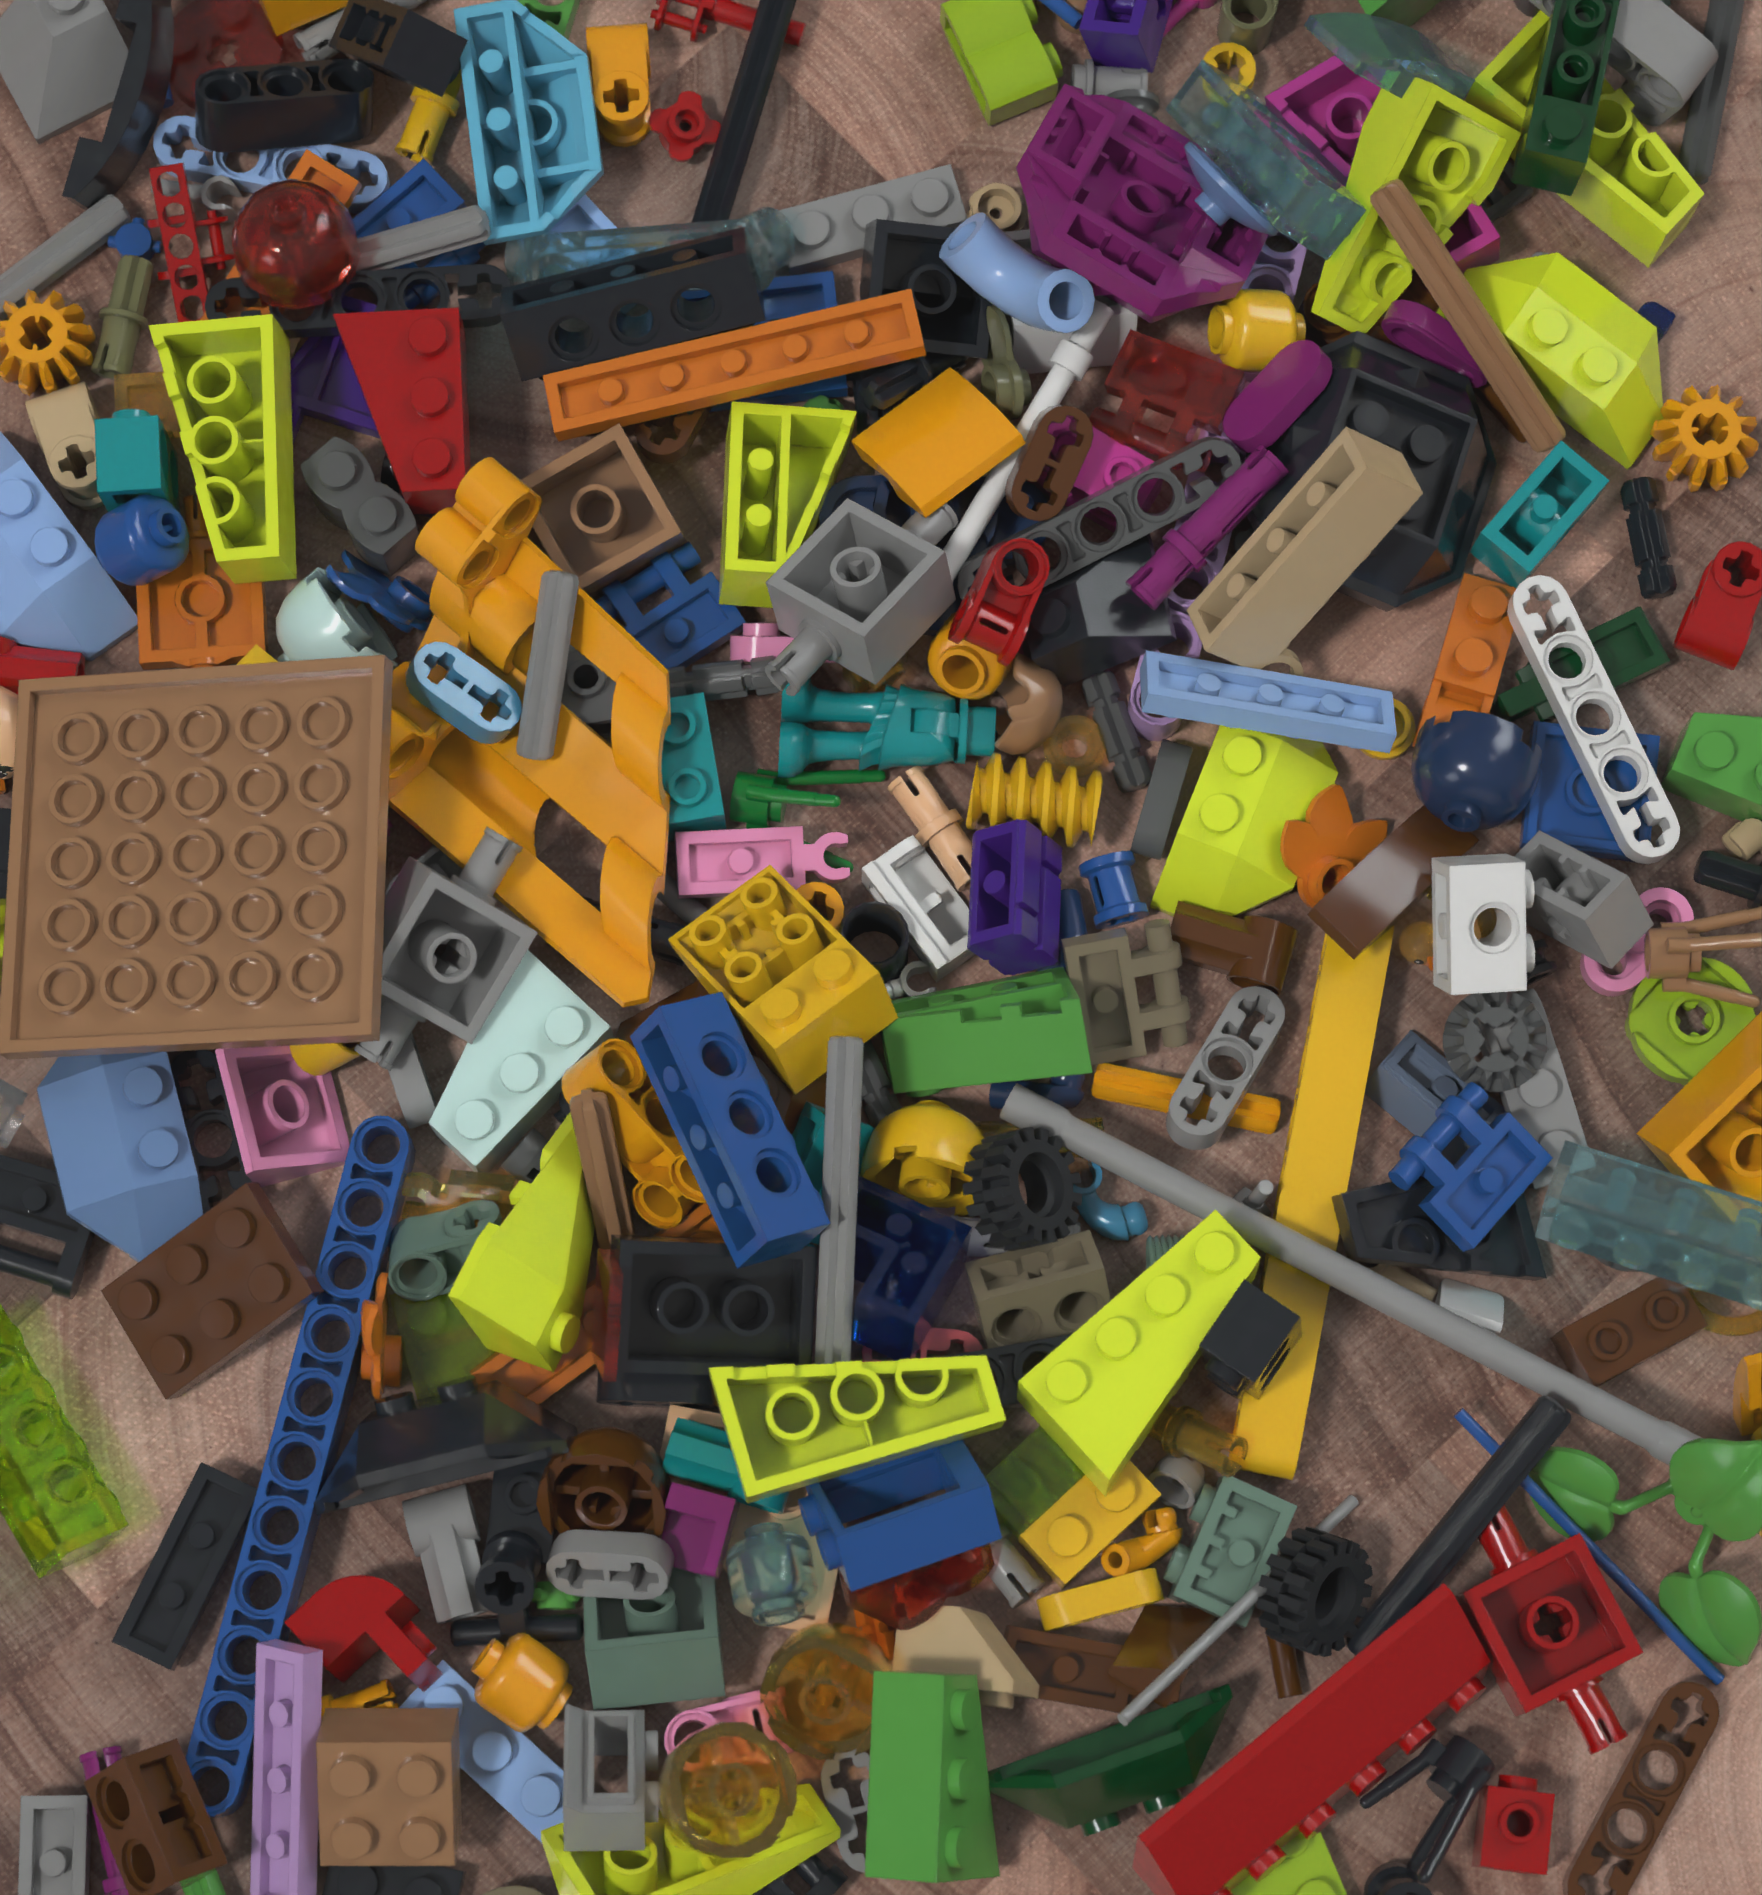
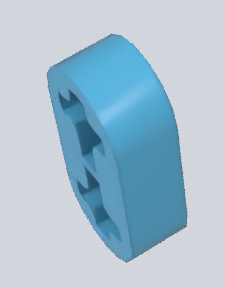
M432 642L424 645L417 651L407 668L406 685L410 694L421 704L475 741L485 744L500 742L510 734L519 721L522 713V704L517 692L509 684L464 652L446 642ZM437 664L447 670L444 679L438 685L427 678L430 670L435 668ZM489 701L495 703L500 708L496 717L491 722L485 720L480 715L483 707Z

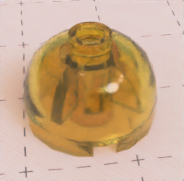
M841 1622L815 1623L793 1632L771 1656L760 1688L761 1704L764 1700L765 1709L770 1716L768 1725L774 1735L794 1751L819 1760H832L835 1757V1753H847L855 1749V1755L867 1751L870 1748L873 1672L893 1671V1667L882 1647L861 1629Z
M746 1722L713 1723L685 1736L667 1755L658 1779V1805L668 1830L686 1848L713 1859L748 1858L771 1847L781 1836L776 1835L783 1829L787 1817L793 1815L797 1803L796 1774L786 1750L776 1740L771 1741L763 1732L754 1729L758 1727Z

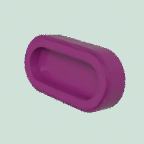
M1396 300L1391 303L1381 323L1384 334L1393 343L1409 353L1468 377L1472 388L1481 387L1487 383L1486 377L1449 321L1430 308L1413 301Z
M1300 340L1287 345L1231 403L1223 419V430L1226 436L1240 450L1247 453H1252L1259 444L1265 448L1271 446L1325 389L1332 375V362L1330 358L1315 342L1310 340Z

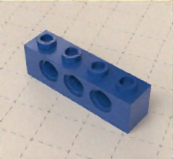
M713 993L659 1006L631 1034L630 1038L737 1269L802 1250L831 1223L824 1210L821 1195L814 1188L798 1155L795 1140L783 1123L770 1095L767 1080L760 1073L744 1040L741 1025L732 1014L723 993Z

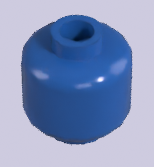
M138 495L104 514L95 528V551L99 563L117 581L129 586L147 585L172 572L184 563L189 553L190 536L186 522L180 512L169 501L158 496Z

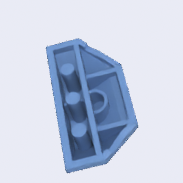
M167 1052L58 1057L37 1087V1095L66 1215L108 1243L129 1254L130 1258L139 1263L203 1215L198 1174Z

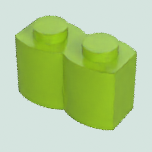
M949 0L941 4V26L956 60L965 73L981 113L989 126L1056 99L1057 79L1063 77V68L1054 46L1050 42L1042 45L1032 28L1033 25L1038 24V16L1032 0Z

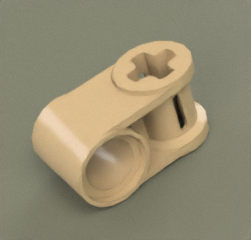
M84 381L25 401L34 433L45 455L49 471L56 483H58L66 501L75 508L83 510L97 509L104 505L97 493L95 419L100 418L86 382ZM86 467L87 475L79 478L78 470Z

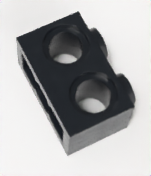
M349 0L328 46L357 61L363 62L370 68L388 77L443 97L447 86L455 80L461 69L460 57L468 40L396 4L384 0Z
M1244 1279L1199 1344L1203 1363L1205 1364L1204 1370L1208 1372L1206 1378L1238 1400L1244 1391L1258 1400L1301 1338L1300 1316Z

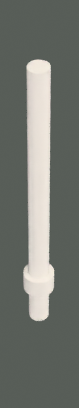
M1095 300L1093 313L1088 322L1079 330L1074 331L1069 340L1062 339L1051 356L1049 363L1053 367L1016 427L1024 440L1038 414L1050 406L1059 405L1073 381H1081L1093 362L1094 357L1090 353L1114 314V311L1102 302ZM1022 447L990 470L943 550L946 552L952 583L1003 500L1007 479Z

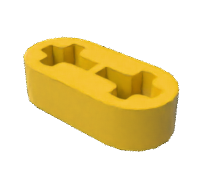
M1154 1567L1054 1593L1037 1599L1036 1603L1044 1632H1049L1163 1601L1165 1598L1157 1569Z

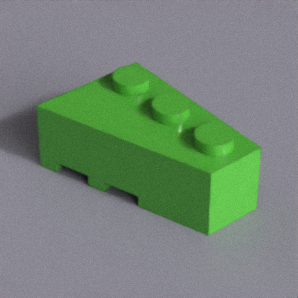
M1694 712L1680 732L1660 782L1663 790L1740 821L1750 818L1762 821V717Z
M1064 967L891 1000L898 1018L880 1031L888 1076L894 1094L906 1092V1095L910 1097H923L936 1094L944 1088L1093 1073L1080 998Z
M907 1670L873 1672L865 1877L930 1883L1000 1877L977 1675Z

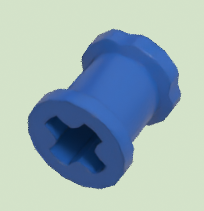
M1119 851L1098 856L1085 861L1078 867L1080 876L1087 878L1097 911V914L1093 917L1096 929L1118 927L1138 921L1149 915L1146 903L1140 902L1131 866L1135 864L1136 860L1132 851Z

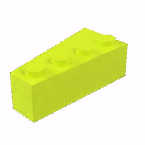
M1540 10L1474 79L1465 100L1467 103L1521 132L1550 17ZM1604 77L1587 164L1572 196L1556 194L1649 268L1687 227L1705 193L1656 132L1648 133L1633 114L1632 111L1635 105L1621 88L1615 91ZM1519 140L1517 141L1510 155V157L1514 160L1516 157Z
M1214 1210L1018 1381L1017 1401L1105 1497L1119 1478V1474L1132 1455L1139 1449L1152 1430L1154 1423L1171 1398L1175 1396L1189 1376V1372L1201 1356L1199 1344L1244 1279L1250 1283L1255 1279L1261 1257L1217 1210Z
M987 1355L899 1359V1361H843L832 1364L809 1365L777 1364L764 1367L733 1368V1366L709 1367L710 1380L747 1504L1002 1428L1006 1421Z

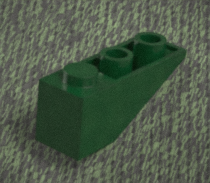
M1554 0L1522 124V134L1519 138L1510 182L1572 196L1587 164L1620 0Z

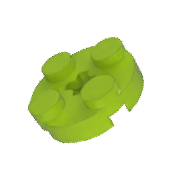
M1702 957L1700 972H1689L1687 977L1752 994L1748 984L1734 969L1713 958ZM1645 977L1631 996L1624 1029L1636 1055L1649 1070L1667 1081L1680 1083L1685 1086L1756 1015L1754 1008L1740 1004H1732L1688 992H1662V979H1647ZM1680 1006L1686 1011H1691L1696 1006L1702 1008L1706 1013L1702 1019L1703 1026L1708 1029L1706 1034L1701 1036L1694 1031L1688 1035L1684 1034L1678 1028L1681 1020L1676 1015L1677 1009Z

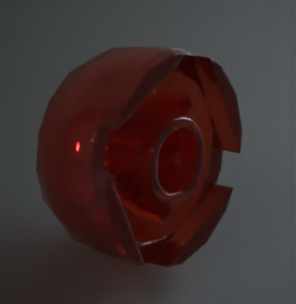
M287 179L272 182L254 192L238 212L232 231V248L240 280L246 288L248 284L251 289L258 292L261 300L271 306L300 309L320 305L332 298V289L339 286L345 278L348 284L356 274L361 254L353 219L347 208L334 193L311 181Z

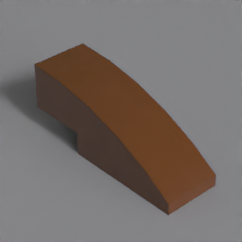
M1423 805L1355 866L1307 915L1350 957L1355 959L1407 915L1423 896L1432 889L1431 858L1466 856L1479 842V839L1471 832H1461L1448 827Z

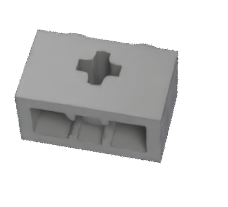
M1540 830L1514 856L1525 861V870H1530L1534 881V903L1531 908H1526V924L1610 969L1654 925L1628 875Z

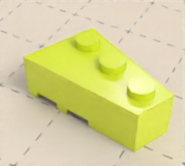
M732 401L725 445L719 604L773 608L766 581L814 533L827 493L834 485L849 450L857 411Z

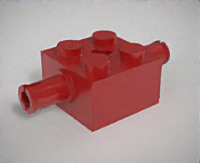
M1504 1504L1478 1536L1494 1567L1493 1570L1489 1571L1492 1578L1455 1597L1491 1661L1489 1668L1514 1716L1526 1714L1553 1699H1556L1557 1703L1564 1701L1588 1746L1587 1750L1590 1755L1609 1747V1744L1617 1743L1628 1736L1599 1682L1604 1680L1602 1674L1644 1652L1581 1534L1578 1533L1539 1554L1535 1548L1529 1551ZM1538 1608L1544 1616L1556 1614L1559 1618L1561 1625L1553 1630L1555 1642H1553L1549 1635L1539 1637L1536 1634L1533 1625L1540 1620L1537 1612Z

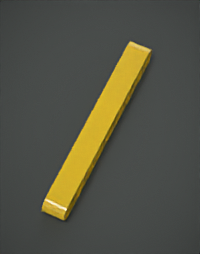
M1394 926L1355 959L1350 957L1326 933L1324 934L1272 1219L1335 1252L1340 1229L1331 1197L1346 1193L1348 1188ZM1268 1253L1265 1255L1259 1289L1300 1316L1302 1336L1258 1400L1245 1391L1239 1398L1229 1451L1228 1468L1293 1480L1302 1443L1330 1285Z

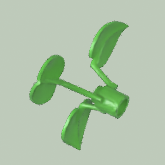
M1703 1438L1688 1441L1681 1445L1672 1455L1669 1468L1670 1478L1665 1483L1627 1500L1615 1499L1619 1491V1480L1616 1473L1605 1462L1581 1450L1551 1446L1528 1475L1593 1542L1604 1539L1613 1530V1513L1625 1515L1669 1494L1675 1495V1508L1685 1521L1703 1526L1688 1564L1690 1574L1682 1572L1667 1574L1660 1583L1659 1605L1661 1611L1708 1659L1730 1666L1747 1665L1751 1661L1752 1653L1762 1635V1614L1757 1599L1745 1584L1729 1573L1719 1570H1711L1704 1573L1703 1561L1714 1534L1728 1541H1744L1751 1539L1762 1529V1440L1729 1441ZM1530 1496L1535 1508L1546 1523L1559 1534L1570 1538L1559 1524Z

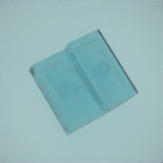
M1349 12L1310 15L1304 24V27L1355 74L1400 98L1403 97L1415 77L1431 82L1462 100L1475 82L1474 78L1423 33L1404 24L1373 15Z

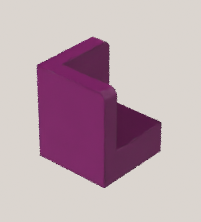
M671 1483L665 1508L669 1510L661 1539L672 1548L675 1556L674 1568L720 1579L740 1506L739 1501L682 1484Z

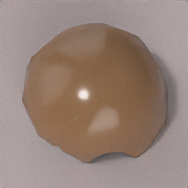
M1017 652L1013 659L1012 669L996 690L1005 700L1007 708L1003 715L996 716L995 733L999 738L995 742V747L1011 755L1025 754L1040 747L1054 732L1060 721L1063 707L1062 687L1056 675L1051 670L1041 668L1032 658Z

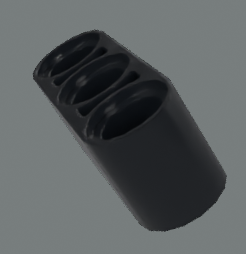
M329 59L208 70L195 81L196 139L206 149L227 153L359 141L367 137L372 131L374 73L369 66L354 59Z

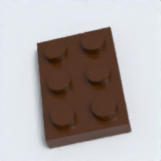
M250 1182L242 1185L103 1288L101 1292L165 1400L180 1397L316 1298L324 1290L259 1183Z

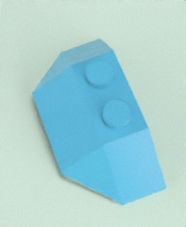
M500 0L453 9L456 34L468 40L460 57V66L478 206L486 211L491 231L490 237L484 241V244L490 245L546 235L604 175L589 58L585 52L544 21L530 13L517 0Z

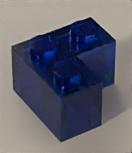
M858 1175L854 1279L864 1283L855 1301L851 1340L896 1361H899V1359H913L965 1269L964 1263H966L972 1227Z

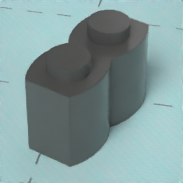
M334 436L300 464L302 474L318 510L332 524L349 532L354 547L369 566L382 574L392 576L418 554L415 550V542L419 535V530L410 507L392 488L376 482L369 462L355 446Z

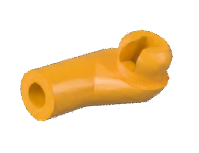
M1169 1506L1145 1511L1142 1515V1524L1145 1527L1146 1535L1113 1543L1105 1547L1101 1555V1563L1104 1570L1112 1576H1121L1144 1570L1180 1543L1183 1535V1527L1178 1528L1175 1509Z

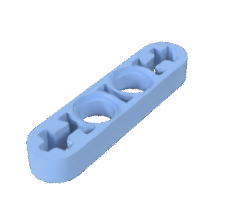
M174 116L168 118L157 127L153 136V148L160 165L165 166L184 162L187 180L205 183L213 176L222 175L228 177L239 191L276 198L287 181L285 170L288 164L302 157L307 149L330 164H336L335 167L356 180L359 179L361 172L370 173L372 183L376 186H365L362 194H357L348 208L347 212L359 214L390 188V181L384 163L377 156L365 151L330 144L257 150L259 152V160L256 166L250 171L236 173L225 165L227 152L213 151V166H208L209 162L205 152L185 150L182 158H175L169 144H180L183 136H190L194 148L212 152V150L206 149L199 144L196 139L195 117ZM167 172L169 175L178 178L177 174L173 172Z

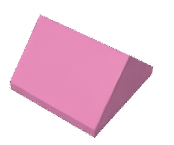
M289 1045L215 1050L245 1173L252 1182H258L262 1188L345 1164L350 1143L331 1071L322 1076H313L306 1073L296 1064L291 1055Z

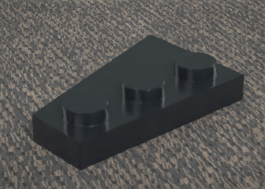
M1420 1176L1408 1190H1402L1393 1182H1388L1331 1197L1346 1256L1353 1261L1531 1281L1547 1278L1524 1192L1477 1246L1464 1252L1418 1206L1434 1188L1423 1176Z

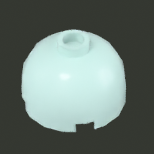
M317 567L285 597L276 617V635L284 651L278 657V662L386 655L393 662V669L398 665V663L393 661L397 657L396 650L372 613L363 603L356 608L346 598L340 597L342 593L328 580L325 569Z

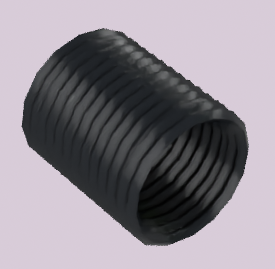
M878 901L864 902L852 908L842 919L838 932L849 943L856 936L864 932L878 931L890 936L896 941L899 949L892 957L884 961L870 963L879 971L884 984L887 981L900 978L901 971L908 963L909 948L908 925L902 914L891 905Z

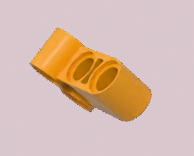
M618 1038L608 1039L565 1071L562 1077L561 1088L568 1104L572 1097L581 1094V1090L586 1088H592L594 1092H604L606 1094L621 1163L639 1181L632 1190V1201L634 1208L644 1220L658 1228L668 1229L672 1226L676 1227L696 1203H707L641 1059L631 1044Z

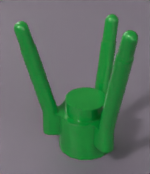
M759 768L756 774L738 771L731 795L730 820L746 823V829L771 828V821L783 822L787 804L833 808L841 804V799L837 795L790 790L788 786L883 782L887 775L883 770L878 772V770L859 771V769L802 771L801 774L791 778H778V771ZM825 850L824 861L828 866L835 869L841 867L850 868V873L853 871L854 867L850 861Z

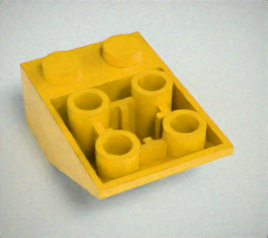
M771 865L761 870L668 939L672 948L709 994L723 993L732 1014L741 1025L745 1040L762 1061L795 1095L827 1072L828 1041L830 1037L855 1036L861 1038L864 1044L898 1018L879 971Z

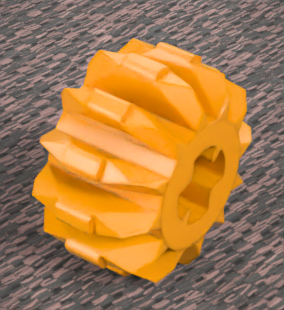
M29 289L25 296L26 305L18 308L15 303L5 300L3 309L9 320H0V377L8 384L18 380L21 392L29 397L35 392L40 383L43 384L47 394L57 391L59 389L57 381L63 378L71 385L78 384L80 377L74 367L92 366L94 357L86 346L93 343L96 339L91 325L83 324L85 313L80 305L73 303L65 307V301L61 293L55 290L48 295L42 304L36 292ZM44 337L46 342L50 344L40 350L37 344L33 343L39 338Z
M1718 384L1710 387L1705 399L1702 398L1693 385L1684 390L1681 395V402L1668 399L1661 408L1664 419L1656 420L1650 432L1653 438L1661 442L1655 446L1652 452L1653 461H1672L1666 473L1667 481H1674L1683 473L1689 476L1688 488L1691 493L1697 492L1700 489L1705 478L1716 492L1725 488L1728 483V475L1737 479L1742 478L1749 468L1745 458L1753 457L1759 446L1758 441L1749 436L1757 426L1756 417L1737 415L1743 404L1742 396L1732 398L1728 404L1720 401L1721 391ZM1706 432L1713 437L1714 441L1709 440L1702 445L1697 442L1695 437L1699 438Z

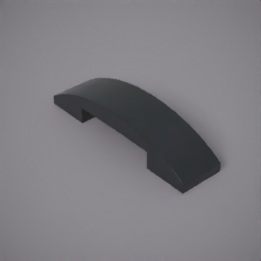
M171 0L119 1L115 18L134 32L103 140L99 142L79 136L62 194L63 197L85 211L106 195H115L137 166L155 131L165 103L173 63L174 22Z

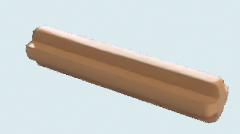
M586 1088L581 1090V1094L570 1099L569 1108L599 1251L603 1257H610L611 1234H636L608 1098L604 1092H594L592 1088Z

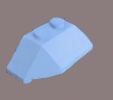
M0 431V636L11 639L23 647L80 652L84 655L85 660L93 661L138 629L137 615L29 465Z

